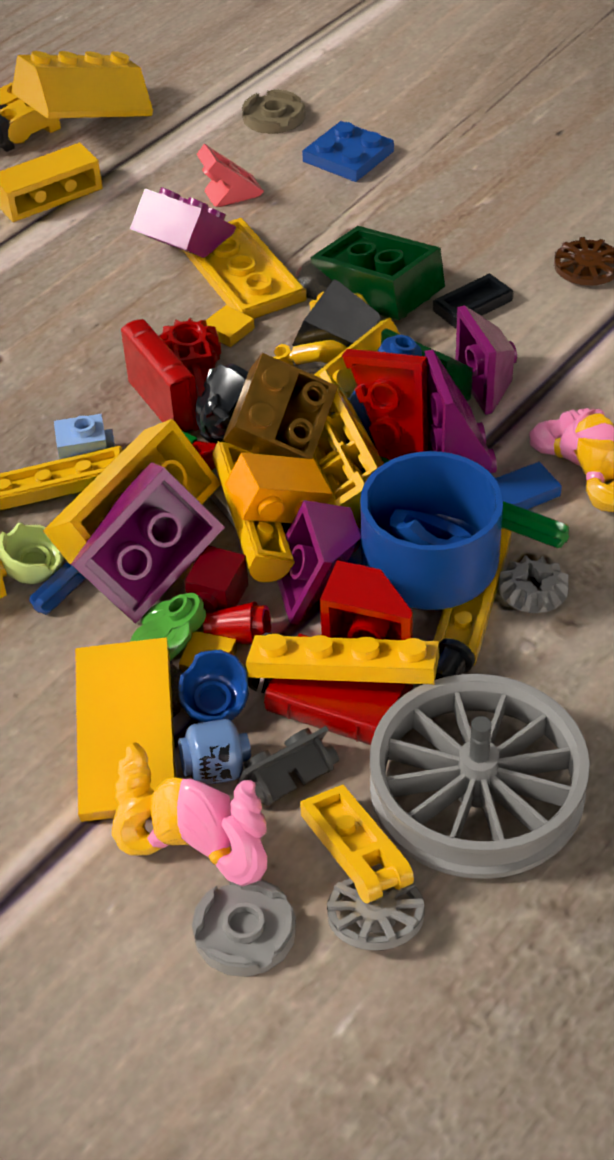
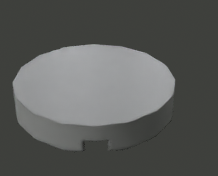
M263 879L243 887L230 882L229 885L222 886L219 889L215 886L206 892L195 908L192 929L197 951L210 967L226 975L248 977L267 972L284 960L294 945L296 917L293 907L287 901V896L279 887Z

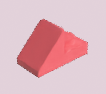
M204 144L196 154L204 165L202 171L212 180L205 188V193L215 207H222L260 197L264 192L251 173L208 145Z

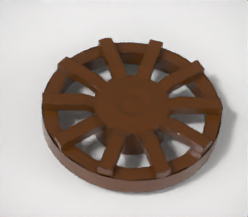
M579 237L577 241L562 243V247L557 252L555 251L554 268L559 276L571 283L596 286L614 280V268L605 264H614V247L605 243L603 239L596 241ZM561 258L571 259L566 262H560ZM573 266L574 272L572 273L565 268ZM602 270H604L605 272H607V273L604 274V275H599V276H598V274H600Z

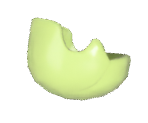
M20 522L8 534L3 531L1 532L0 559L8 576L21 583L34 585L48 580L62 567L65 558L43 532L46 527L42 525H24Z

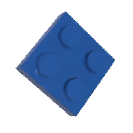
M340 121L302 150L303 162L357 182L394 152V140L381 136L377 132H370L354 126L352 123Z

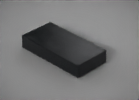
M489 273L433 300V311L456 329L457 307L465 305L480 316H483L513 301V290Z

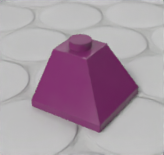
M465 305L457 307L455 360L473 368L472 395L485 415L492 414L513 380V367L518 359L517 350L514 343L507 340L499 327Z
M304 500L285 536L295 563L290 568L288 574L277 580L290 624L298 625L322 596L336 561L348 562L352 553L358 549L361 542V531L356 524L350 507Z

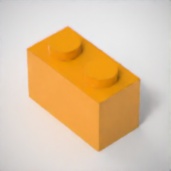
M241 453L224 484L241 519L250 521L292 523L304 500L327 504L332 496V492L314 459Z

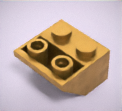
M262 352L248 372L223 441L253 454L312 459L338 386Z

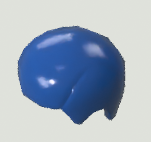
M220 649L196 654L190 667L181 674L179 679L178 696L181 707L191 720L199 723L222 719L232 721L240 714L248 700L247 669L235 655Z

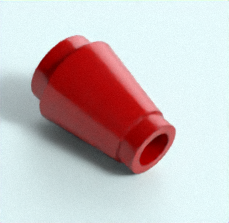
M256 601L214 611L213 613H206V618L203 622L204 633L236 639V643L252 645L255 635L271 633L272 628L268 606L258 605Z

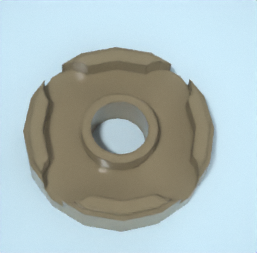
M274 89L267 91V95L260 97L259 93H256L246 99L242 106V117L244 124L254 131L268 134L284 133L297 128L303 123L305 119V104L301 103V98L295 93Z

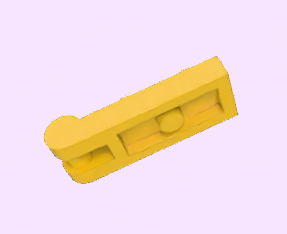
M344 784L300 801L301 817L354 882L358 895L364 903L368 904L381 898L383 891L391 887L400 890L414 883V874L407 859ZM377 864L383 866L382 869L375 872L371 868Z

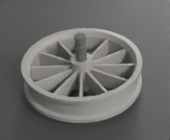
M461 674L436 679L435 684H423L405 694L387 710L380 720L370 749V795L372 806L381 827L397 847L419 863L446 874L465 878L491 879L511 876L544 863L558 853L573 836L580 823L585 805L590 767L589 754L585 739L574 719L560 704L542 691L523 682L496 675ZM465 711L493 712L494 716L492 722L484 716L475 717L471 722L470 729ZM454 713L464 745L461 746L431 719L444 714ZM504 715L528 724L499 747L494 745ZM414 728L439 751L399 740ZM543 735L558 748L517 755ZM388 760L426 769V771L386 777L385 773ZM568 769L571 786L530 775ZM439 790L408 814L394 798ZM519 795L562 807L547 821ZM457 799L462 802L450 836L438 833L424 826L426 822ZM497 801L531 832L518 837L504 839L494 802ZM471 807H483L493 841L460 839Z

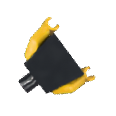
M334 279L326 291L317 296V300L310 301V312L303 320L292 344L294 346L293 349L290 350V347L286 344H280L274 350V358L294 366V362L297 365L312 362L329 363L377 325L381 319L380 315L369 306L363 295L351 292Z

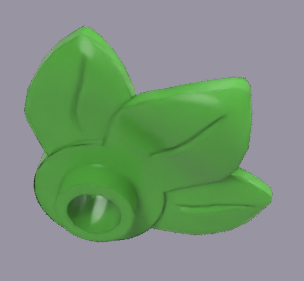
M185 593L152 606L142 616L141 623L143 625L136 629L131 636L130 642L167 637L171 661L187 645L192 637V633L203 624L206 618V610L203 608L202 599L196 593Z

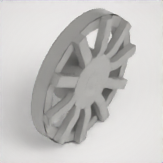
M348 878L334 886V890L327 902L328 922L335 935L345 943L365 950H387L408 942L421 929L425 915L424 900L415 883L400 890L394 888L390 893L384 890L381 898L367 904L362 901L357 890H355L354 882ZM404 893H406L411 898L396 900L399 896L403 895ZM346 895L356 902L340 900ZM416 908L414 918L397 910ZM342 910L355 911L341 920L337 918L336 911ZM396 920L407 925L396 933L392 928ZM357 922L361 931L357 934L346 927ZM384 932L386 936L370 937L369 933Z

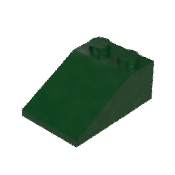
M356 226L310 257L311 264L332 281L335 279L351 292L363 295L369 306L377 311L379 315L391 317L392 320L405 318L411 311L430 300L433 295L445 287L440 247L362 226Z

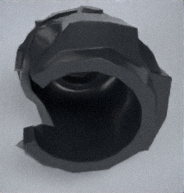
M233 363L226 366L219 364L217 368L209 369L203 385L205 390L202 396L197 398L195 404L196 421L201 431L200 434L209 443L225 442L223 438L248 375L245 369Z

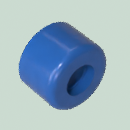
M436 451L416 452L399 456L384 463L368 477L361 492L362 565L381 569L410 608L441 610L453 608L474 599L490 585L499 566L503 494L498 482L483 466L468 458L452 453Z

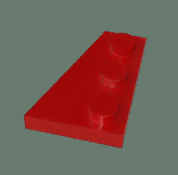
M346 349L342 357L346 368H351L357 384L355 392L359 403H364L371 421L369 429L379 456L392 460L406 454L428 451L427 357Z

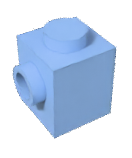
M102 414L84 415L54 421L59 459L115 447L113 430H104Z

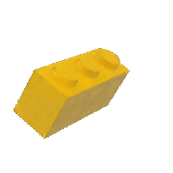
M79 142L0 171V209L12 222H16L103 189L99 160Z

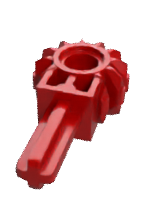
M190 317L188 321L181 322L175 319L174 326H163V332L159 337L195 377L198 398L202 396L205 390L203 385L209 369L215 368L216 362L220 360L222 351L219 335L216 332V327L208 326L206 320L195 322Z

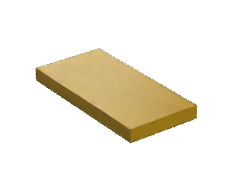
M243 218L228 222L236 226L234 234L205 258L183 251L227 306L254 319L307 300L306 289Z
M167 637L75 648L78 816L81 822L114 818L118 807L115 800V783L120 778L118 763L119 760L126 757V748L134 742L139 743L145 749L148 756L147 763L152 775L150 787L153 790L164 779L176 777L170 655Z

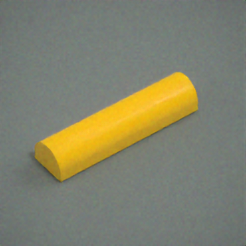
M217 442L213 451V460L243 553L246 555V563L250 575L259 582L277 581L287 575L295 563L282 524L280 522L242 520L224 485L240 454L251 452L230 443Z

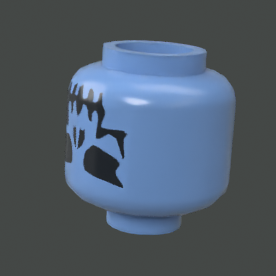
M229 719L193 724L187 729L185 738L178 740L180 762L184 776H192V779L208 785L237 780L242 774L243 762L251 758V748L247 733L238 734L236 726Z

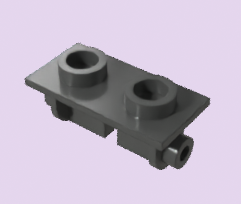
M327 726L314 733H311L309 728L297 732L284 742L286 748L273 755L270 754L269 750H264L254 755L243 764L246 769L241 774L237 785L244 780L255 782L256 796L261 799V804L269 806L296 790L297 786L289 775L290 772H296L303 786L331 772L334 769L333 764L339 762V757L332 745L324 747L321 742L328 732Z

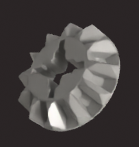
M525 555L520 563L509 561L506 570L500 572L499 592L504 601L517 610L528 613L548 612L556 609L566 600L569 592L568 574L561 572L559 563L547 564L543 556L538 561H531ZM529 577L535 578L538 583H541L540 591H537L536 586H533L531 581H527Z

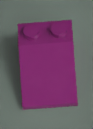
M426 350L428 451L456 454L478 463L491 474L496 473L497 461L493 449H487L486 434L483 423L476 422L470 405L434 350Z
M151 462L120 495L71 565L136 624L225 527L164 467Z

